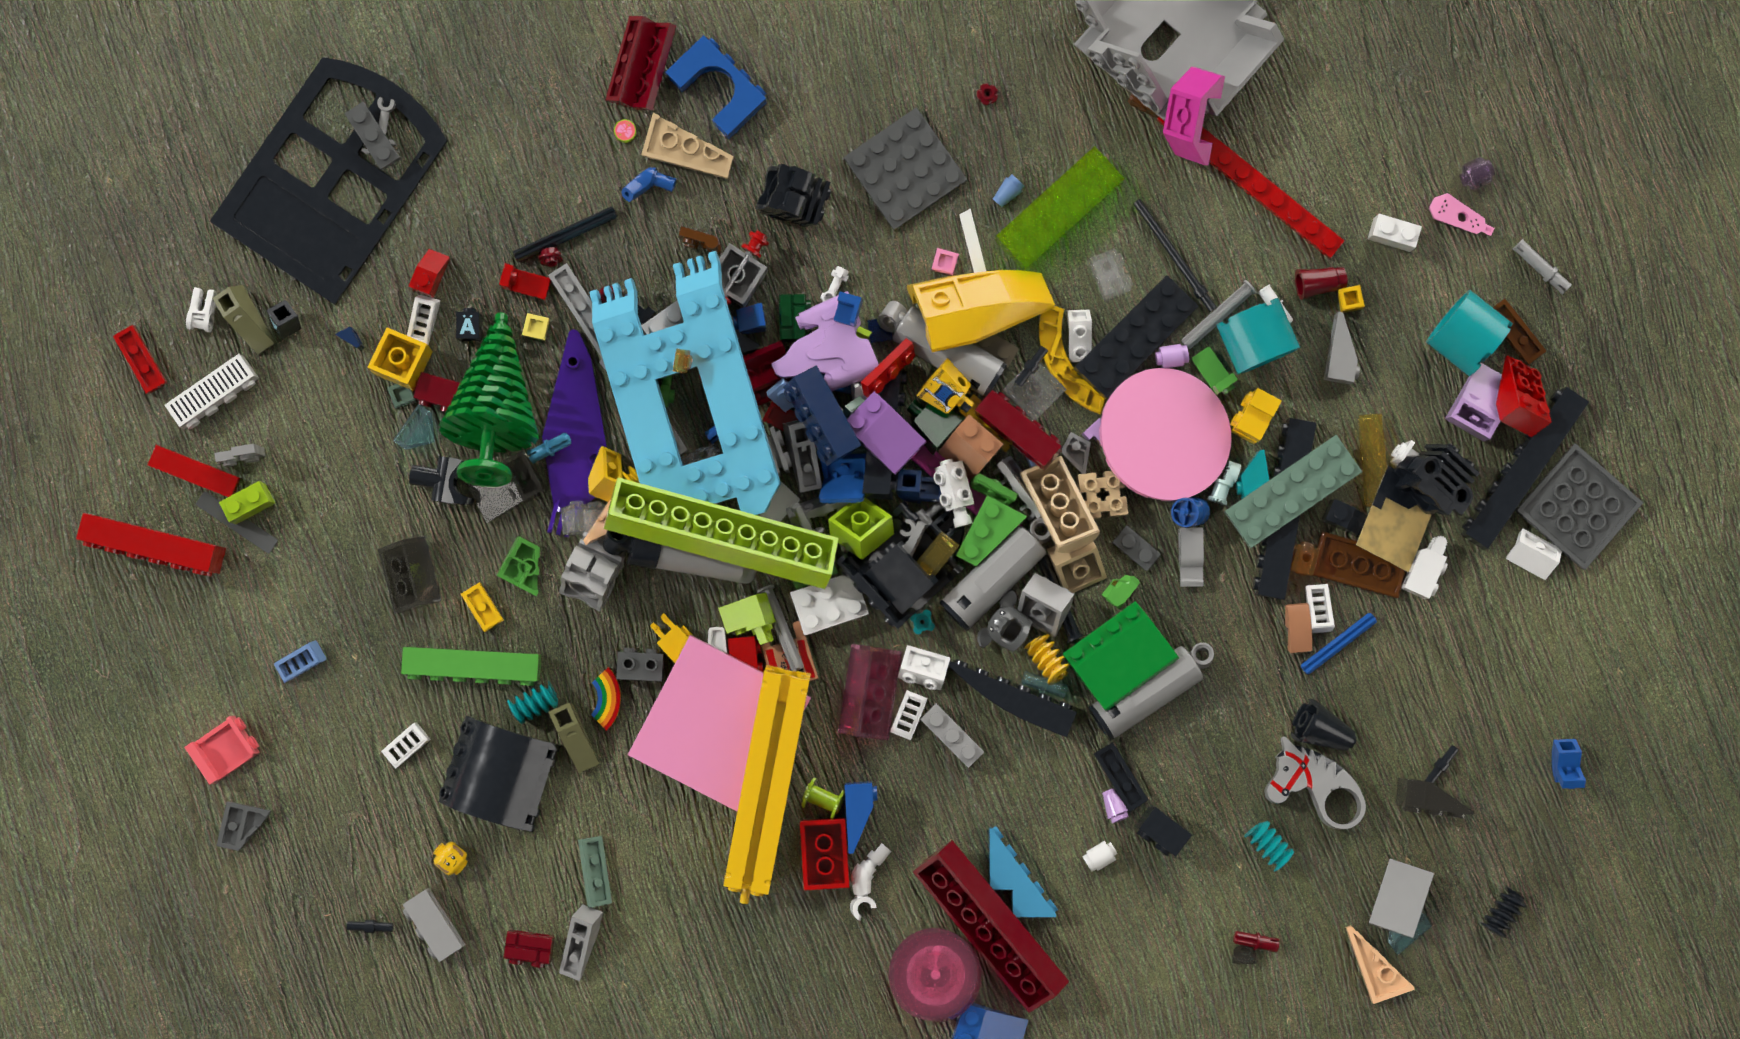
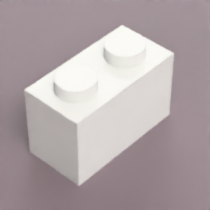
M1378 214L1373 218L1368 240L1411 252L1416 248L1422 226Z

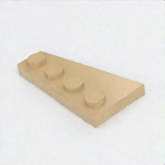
M653 112L642 157L728 179L734 159L732 155L699 139L694 134L679 128L674 123L661 118Z

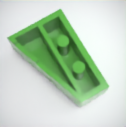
M986 496L956 557L977 566L1027 516Z

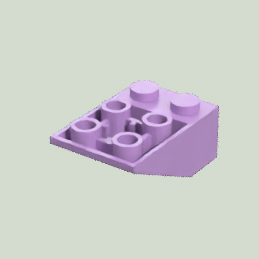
M1480 363L1481 367L1468 377L1445 420L1478 439L1486 441L1491 439L1500 423L1496 401L1502 374Z

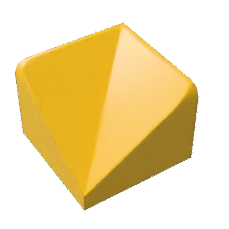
M1360 285L1338 289L1340 312L1346 313L1361 310L1365 307Z

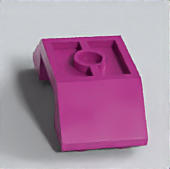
M1191 67L1171 88L1163 134L1175 155L1202 165H1209L1213 143L1201 140L1200 137L1208 98L1221 99L1225 76L1201 68Z

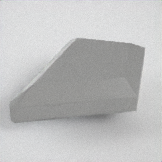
M1070 432L1061 453L1081 474H1086L1091 442Z

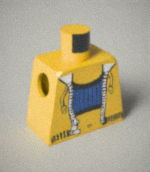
M948 358L924 383L916 395L944 413H949L955 406H958L967 413L974 404L965 395L971 386L970 382Z

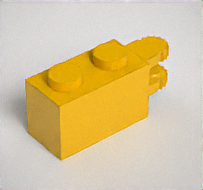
M663 613L660 617L671 630L665 635L654 622L650 627L661 638L657 644L676 663L692 633L684 625L681 628L679 625H675Z

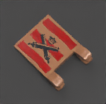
M800 621L794 622L793 629L796 639L793 640L804 664V667L799 671L811 673L810 681L817 680L818 676L806 636H804ZM769 642L761 645L767 665L791 671L781 644L771 646Z

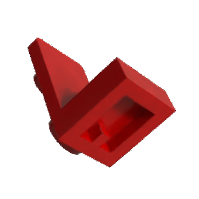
M505 263L499 285L505 290L545 300L551 279L516 269L514 265Z

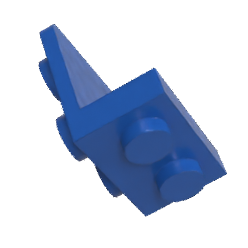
M866 453L849 454L829 466L821 461L824 475L819 495L821 503H857L864 500L863 483Z

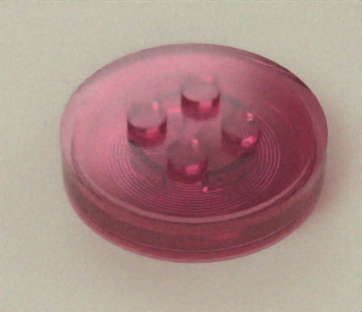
M928 928L911 934L897 947L889 966V985L897 1003L910 1015L929 1022H944L963 1014L976 999L981 985V965L976 952L965 939L945 929Z

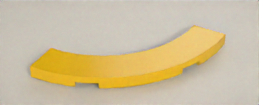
M1055 306V308L1040 314V347L1043 346L1048 350L1043 358L1056 384L1070 399L1085 409L1101 415L1106 400L1073 369L1062 342V319L1065 309Z

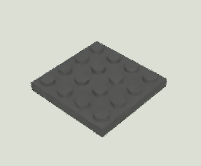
M917 107L844 156L845 162L894 231L967 182V178Z
M1574 443L1515 511L1553 545L1559 548L1578 567L1585 570L1644 502Z

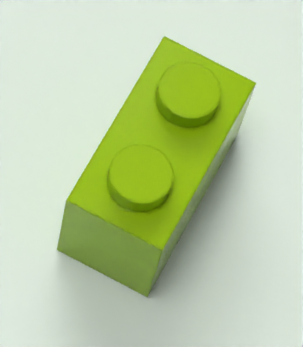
M260 481L219 502L228 522L238 524L276 504L266 484Z

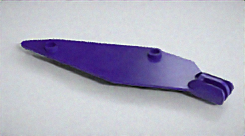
M575 329L568 333L542 435L543 443L544 440L547 439L549 441L563 433H567L571 439V445L555 452L554 456L549 455L546 457L554 505L547 533H552L556 514L559 513L561 515L556 535H561L565 516L567 515L569 516L565 537L567 538L570 536L575 512L596 498L589 494L588 477L601 446L607 448L591 357L579 332ZM570 359H575L577 364L571 366L568 362Z

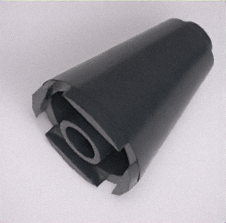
M1310 698L1308 699L1310 701L1308 704L1303 703L1300 706L1292 722V725L1295 726V732L1291 731L1292 739L1297 742L1343 751L1354 747L1357 741L1355 731L1317 700Z

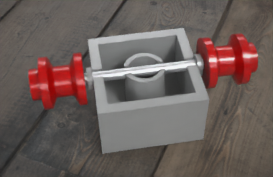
M758 230L755 233L750 231L749 236L751 240L748 244L741 245V248L746 251L745 253L729 243L719 258L722 288L727 305H730L733 301L743 308L746 307L768 273V268L753 258L754 256L760 259V249L762 246L768 247L769 242L766 241L768 237Z

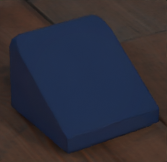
M349 326L335 334L362 351L364 349L356 330Z

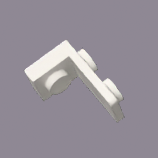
M1067 310L1069 361L1080 362L1092 350L1090 310Z
M1410 440L1406 443L1402 442L1401 445L1398 444L1391 453L1393 458L1390 463L1397 467L1406 456H1420L1418 452L1412 449L1415 442Z

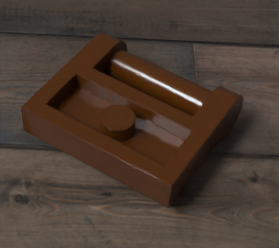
M681 226L679 237L685 247L697 250L699 247L708 250V253L716 251L718 255L720 254L721 247L716 236Z

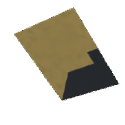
M1388 465L1356 545L1409 572L1432 514L1424 513L1411 496L1401 492L1395 486L1400 478L1393 473L1394 468Z

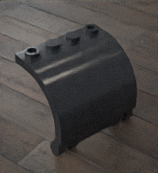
M905 500L890 514L893 519L894 535L863 560L848 551L836 561L839 565V571L844 576H849L854 581V587L860 593H865L869 597L868 601L871 606L876 610L880 609L885 615V621L891 627L895 626L897 629L965 568L962 562L959 563L954 558L955 555L951 550L946 554L925 531L912 558L929 576L933 574L939 581L903 614L894 607L865 575L870 570L868 565L876 557H879V559L883 558L886 555L884 550L892 542L898 544L903 541L906 544L910 536H903L900 530L909 532L911 525L903 522L898 516L902 514L906 519H911L916 524L919 516L908 508L909 505ZM946 563L953 569L951 572L944 567Z
M466 716L460 727V736L454 746V755L451 764L446 770V779L444 786L440 789L438 802L476 818L511 828L534 832L536 826L534 822L540 813L538 805L550 768L555 766L556 760L554 759L556 753L560 751L561 745L518 734L474 717Z

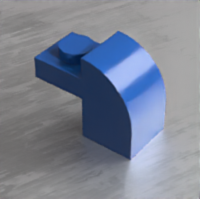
M1576 739L1553 740L1552 772L1555 782H1559L1562 789L1585 788L1586 780L1580 768L1582 751Z

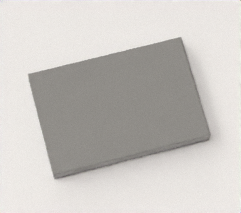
M1389 859L1369 924L1413 939L1434 873Z

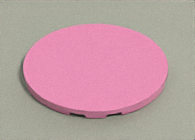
M1156 368L1139 372L1129 377L1115 389L1102 411L1099 437L1108 466L1126 487L1146 498L1149 497L1161 501H1177L1181 498L1195 496L1208 488L1219 477L1229 458L1231 428L1225 408L1216 394L1205 383L1186 372L1170 368Z

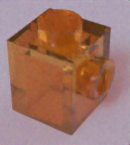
M1301 541V545L1296 544L1294 546L1290 572L1308 577L1313 576L1320 550L1315 549L1312 543Z

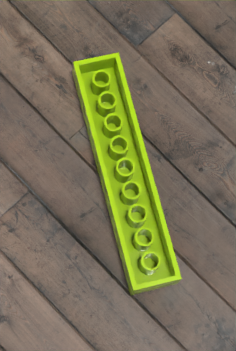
M619 477L612 493L604 529L822 589L826 588L832 576L838 538Z

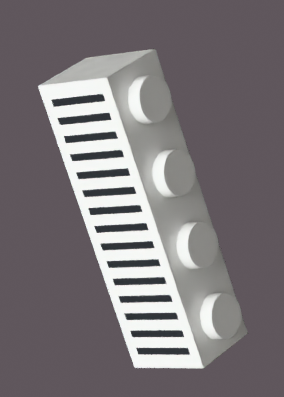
M237 354L165 404V407L179 427L192 429L200 423L199 420L205 415L211 416L219 410L218 406L224 402L227 404L236 399L237 393L252 388L259 377L246 358L241 354Z

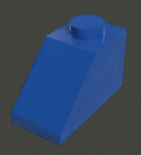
M762 303L736 310L737 316L733 317L735 330L739 329V333L745 335L767 331Z

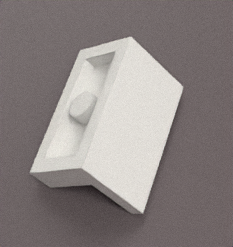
M1522 528L1518 534L1515 546L1508 553L1506 559L1546 580L1559 564L1562 551L1555 545Z

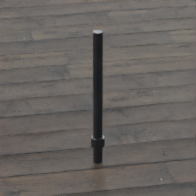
M1138 199L1133 205L1189 282L1196 298L1201 299L1209 312L1215 310L1217 306L1207 294L1209 292L1204 284H1200L1142 200Z

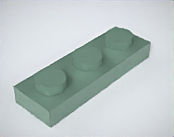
M602 836L579 839L578 844L588 907L611 904L612 899Z

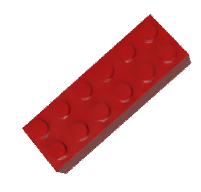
M87 513L82 514L76 536L77 540L83 541V546L102 550L105 546L104 551L121 555H125V552H127V557L146 560L149 557L148 562L166 566L171 563V568L190 571V568H193L192 573L212 577V573L220 574L226 552L225 547Z

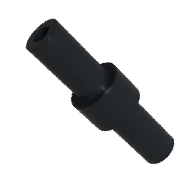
M1041 346L1032 359H1028L1024 364V370L1015 380L1018 386L1022 387L1030 375L1035 374L1038 370V364L1048 352L1046 348Z
M1451 745L1444 756L1438 758L1434 763V769L1424 781L1432 786L1441 773L1447 771L1450 767L1449 763L1459 750Z
M365 920V922L347 921L346 928L347 930L364 931L365 933L374 934L375 931L393 932L394 924L376 922V920Z

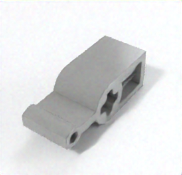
M1179 528L1180 587H1203V528Z

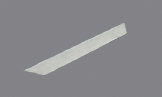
M971 209L959 214L973 271L974 273L986 272Z

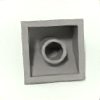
M1035 573L1022 590L1017 610L1033 622V627L1055 638L1071 608L1074 593Z

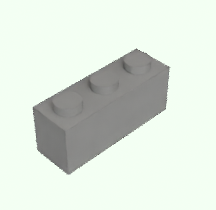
M937 703L920 718L968 768L984 753Z
M430 888L425 889L402 904L405 908L403 910L404 915L409 921L413 920L417 927L415 931L422 941L425 939L429 946L427 950L434 960L437 959L440 962L466 945Z

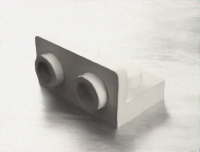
M907 645L898 678L906 683L924 685L930 690H941L950 657Z

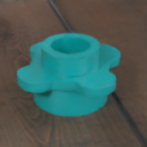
M924 610L919 614L915 613L910 618L914 625L913 632L919 635L922 631H932L935 628V624L931 621L932 614L929 610Z

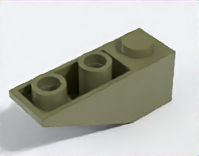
M243 285L228 287L212 298L223 318L257 354L262 353L276 343Z
M569 702L549 711L557 733L578 773L600 764L573 703Z

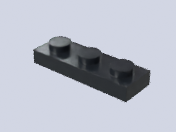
M1113 742L1093 753L1129 812L1148 801L1147 796Z

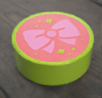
M627 119L618 121L614 127L616 139L622 143L631 142L636 136L634 123Z

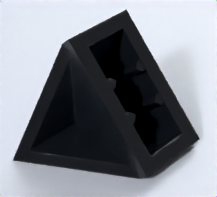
M953 510L945 511L928 526V529L948 551L951 550L953 552L954 558L958 561L956 554L962 543L965 526L955 528Z

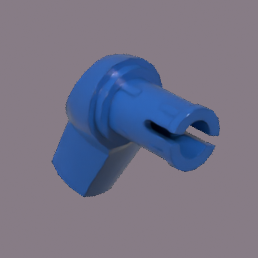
M649 167L638 174L622 189V196L630 202L643 195L653 186L673 192L677 178L658 173L657 168Z

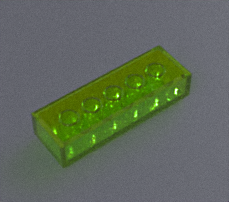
M1094 146L996 235L995 241L1022 271H1027L1123 184L1125 178Z

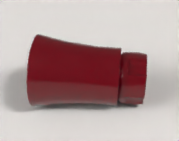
M1344 267L1297 269L1295 271V286L1300 300L1323 293L1335 292L1337 289L1347 288L1348 278Z

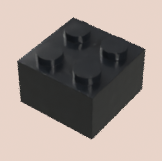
M1153 805L1148 807L1135 825L1139 829L1137 834L1149 843L1152 840L1156 842L1155 848L1167 857L1170 854L1176 857L1192 836L1191 833Z

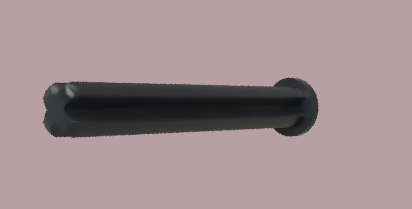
M1045 555L1038 562L1043 577L1061 586L1049 556ZM1069 610L1063 622V627L1069 639L1067 643L1084 636L1080 634L1072 612Z

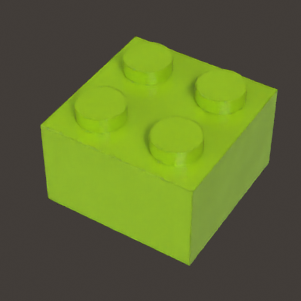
M866 498L862 502H849L828 519L830 536L837 537L840 545L862 560L894 535L892 516Z

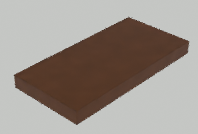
M1321 532L1310 575L1389 597L1399 598L1405 570L1357 546L1356 540Z

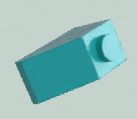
M1265 450L1256 452L1238 477L1236 491L1237 495H1241V499L1269 481Z

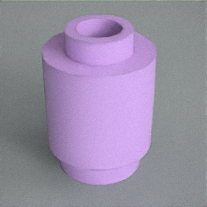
M1175 344L1159 347L1158 352H1155L1157 366L1173 368L1189 363L1187 346Z

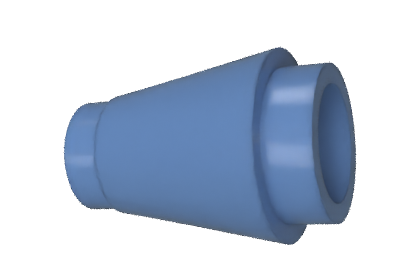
M1011 174L1009 178H1005L993 200L1003 207L1023 192L1024 185Z

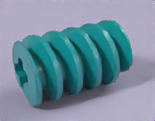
M549 681L548 689L541 684L539 693L532 688V696H529L526 692H523V700L515 696V704L509 699L507 700L513 716L521 724L525 723V716L529 720H533V712L539 717L542 715V709L546 713L550 711V705L554 709L558 708V698Z
M1269 821L1260 822L1251 828L1244 837H1253L1250 844H1259L1256 848L1257 852L1264 849L1265 852L1262 858L1270 856L1271 859L1268 865L1276 863V867L1273 870L1275 872L1291 859L1294 850H1286L1288 843H1280L1282 836H1274L1276 829H1268L1270 826Z

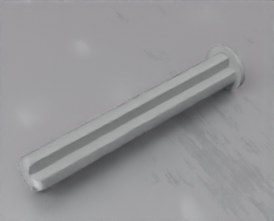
M1244 280V284L1182 338L1183 345L1191 349L1249 296L1255 295L1257 293L1255 288L1247 280Z
M774 585L765 586L759 589L757 593H767L776 620L772 624L791 671H799L804 667V664L773 591L775 587Z

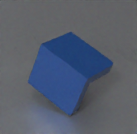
M840 291L834 321L855 327L863 303L862 297Z

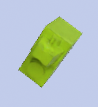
M766 592L718 608L727 634L735 632L736 635H740L751 630L753 635L757 636L760 645L774 641L771 629H773L772 623H775L776 620Z

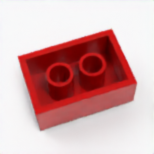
M846 817L800 820L804 890L849 888Z

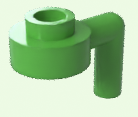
M672 375L661 378L663 382L660 391L665 407H669L670 403H674L675 390H671Z

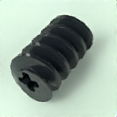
M1505 886V890L1508 894L1500 893L1503 902L1498 900L1494 902L1498 909L1490 908L1489 911L1492 916H1484L1487 924L1480 922L1490 932L1506 938L1503 929L1512 930L1508 922L1517 923L1513 915L1522 916L1519 907L1526 909L1528 907L1524 902L1525 899L1507 886Z

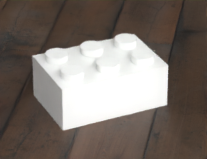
M841 575L830 579L825 589L808 586L790 592L804 636L869 615L862 593L854 587V581L849 576Z

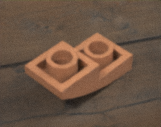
M1309 604L1286 605L1285 626L1288 628V651L1290 653L1312 651V627Z

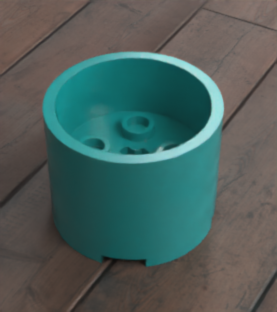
M1468 290L1437 324L1426 343L1466 375L1471 376L1481 367L1480 363L1484 362L1490 354L1492 355L1511 330L1508 327H1511L1513 323L1473 291Z
M1279 298L1270 300L1271 305L1266 303L1258 304L1229 317V323L1227 324L1220 322L1216 325L1237 375L1254 370L1300 349V345Z

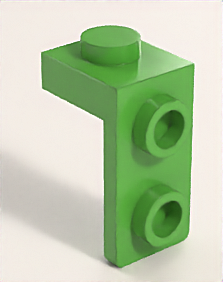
M1210 347L1205 348L1191 358L1216 395L1220 392H1223L1225 395L1235 388L1233 383L1238 380L1234 373L1229 375Z

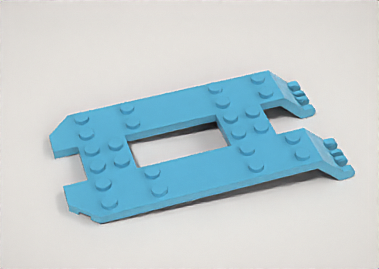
M709 252L708 258L712 268L706 270L703 256L696 257L699 272L693 258L688 259L687 265L690 269V275L686 277L682 263L673 264L676 276V297L684 323L644 335L638 317L637 289L632 278L624 281L628 296H622L619 283L612 284L615 299L609 285L605 286L604 293L607 302L603 304L600 292L597 289L590 291L593 328L639 482L714 504L737 498L740 511L754 515L765 513L781 482L722 288L721 264L717 252ZM698 367L723 454L683 466L658 379Z

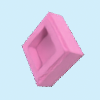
M937 248L931 271L953 276L959 254Z

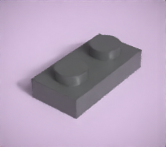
M1127 525L1112 542V544L1145 571H1148L1161 555Z

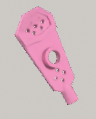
M1448 193L1433 198L1429 206L1434 220L1474 234L1483 232L1491 236L1495 229L1485 224L1484 217ZM1459 214L1465 215L1466 219L1464 222L1459 221Z

